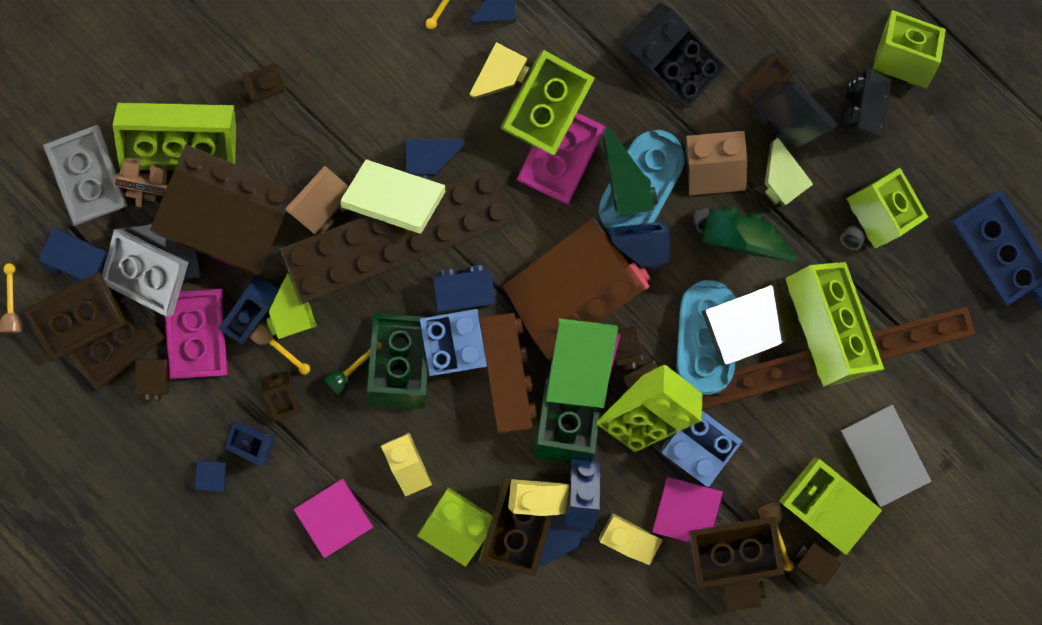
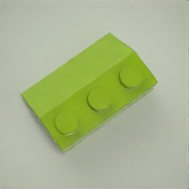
M541 51L500 129L536 148L555 155L595 78L549 52Z

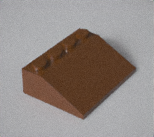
M594 217L503 285L529 334L548 360L553 357L559 318L600 323L646 288Z

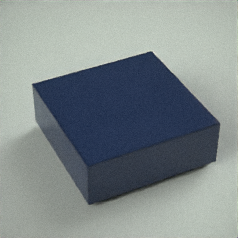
M198 460L195 490L224 492L227 462Z

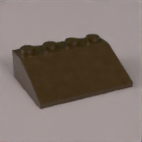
M185 144L149 232L259 277L294 189Z

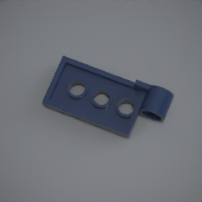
M998 190L953 219L951 223L1005 306L1031 292L1042 309V252L1003 191ZM990 221L995 222L999 228V232L994 238L988 237L984 232L985 225ZM1006 245L1014 250V257L1010 262H1005L1000 257V250ZM1020 270L1027 271L1030 276L1029 283L1025 286H1020L1016 282V274Z

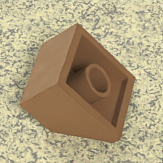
M745 131L692 135L684 138L689 196L746 191L747 153Z
M324 166L285 210L312 233L317 235L320 231L322 233L326 232L335 223V220L332 219L339 210L342 212L347 210L341 207L340 201L349 186L333 171Z

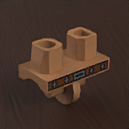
M126 158L121 170L115 177L114 186L127 188L126 197L136 198L135 206L139 208L143 207L145 200L155 202L156 194L164 196L170 179H168V166L152 163L150 174L145 175L139 173L140 160Z

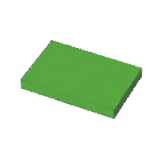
M559 318L546 395L547 402L604 408L618 332L617 325Z

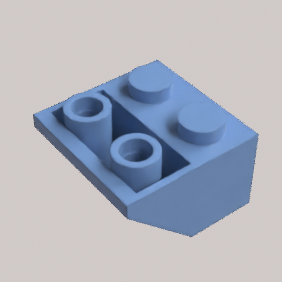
M478 309L420 319L430 376L487 366Z
M702 411L701 422L669 436L659 451L705 486L709 487L743 441Z

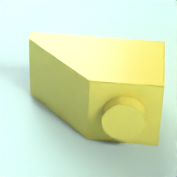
M496 42L470 92V97L478 99L512 88L517 81L522 83L529 70V67L525 66L527 58Z
M409 432L381 445L392 473L405 496L432 485Z
M511 479L508 509L515 514L538 516L566 514L569 484Z
M611 513L599 536L601 543L648 565L652 562L663 539Z

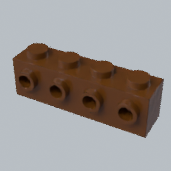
M515 313L480 318L498 433L533 428L532 421L537 420L535 403L529 404L527 395L528 392H533L530 375H524L523 364L528 363L526 346L520 347L518 335H524L521 318H515Z

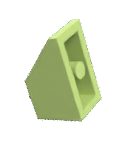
M779 138L771 142L764 183L768 189L765 193L775 205L779 203L781 206H785L812 186L813 183Z

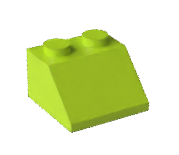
M892 10L876 51L873 70L907 81L911 85H918L927 89L941 63L946 29Z
M901 168L892 171L846 198L852 212L857 216L866 237L871 241L875 249L902 236L928 218Z
M287 274L269 310L271 317L267 318L271 334H276L278 339L317 327L309 302L300 304L290 277Z
M448 487L417 536L466 567L485 540L492 515Z

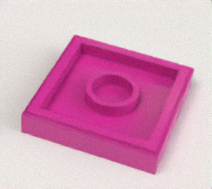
M666 476L652 532L689 542V530L714 526L723 492Z
M343 478L294 509L324 558L374 527Z

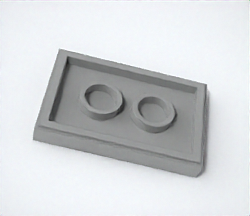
M99 125L43 145L73 226L81 225L129 207L123 188L114 186L117 172Z
M116 229L113 232L102 277L108 288L166 317H170L174 314L189 262L122 229Z
M892 404L840 430L879 507L932 482Z

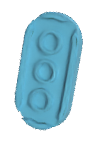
M662 130L647 131L639 135L627 151L649 180L650 187H655L658 204L653 206L654 210L650 213L616 218L609 183L599 205L600 218L606 229L608 227L654 223L679 178L685 163L682 146L672 134Z
M714 280L700 281L690 287L682 297L679 313L677 374L703 393L702 395H713L722 391L730 383L735 370V362L721 366L702 314L704 310L736 299L724 284Z

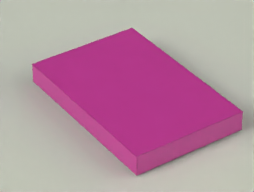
M576 113L555 155L532 146L517 181L569 205L598 144L601 133L606 126Z
M223 289L182 291L179 294L173 316H165L169 379L228 375L226 334L218 329L225 320Z

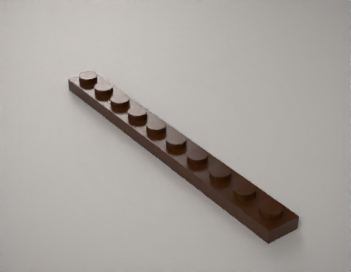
M967 307L872 332L881 361L975 335ZM807 350L734 370L730 383L722 391L713 395H702V410L819 378L811 351Z

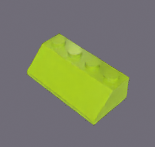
M117 104L113 121V132L119 169H121L126 158H133L141 161L140 170H150L152 163L167 165L168 170L174 171L185 144L235 165L236 122L234 105Z
M846 262L809 265L785 278L789 294L793 299L798 314V320L805 333L808 348L812 353L823 387L842 384L884 370Z

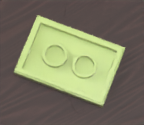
M365 160L340 202L342 208L421 234L445 193V185Z

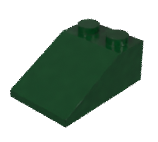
M610 127L604 128L601 134L616 218L652 212L654 210L653 206L658 204L655 187H650L649 180Z
M722 205L721 210H709L702 243L750 256L796 263L797 256L772 223L762 221V215L746 212V216L738 214L739 209Z
M373 313L367 406L424 410L428 364L420 319L427 317ZM377 342H380L382 345L380 349H377Z
M548 365L536 429L533 457L571 463V459L592 461L596 449L597 421L599 420L600 408L547 402L546 395L551 366Z

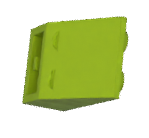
M664 364L642 375L597 421V425L632 451L637 452L701 422L703 393Z
M815 456L779 500L780 503L845 555L848 554L882 511L843 477Z

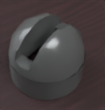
M709 208L697 210L693 215V223L700 233L705 231L707 221H702L704 219L707 220Z
M858 225L848 226L840 237L842 245L850 250H859L865 241V233L862 227Z

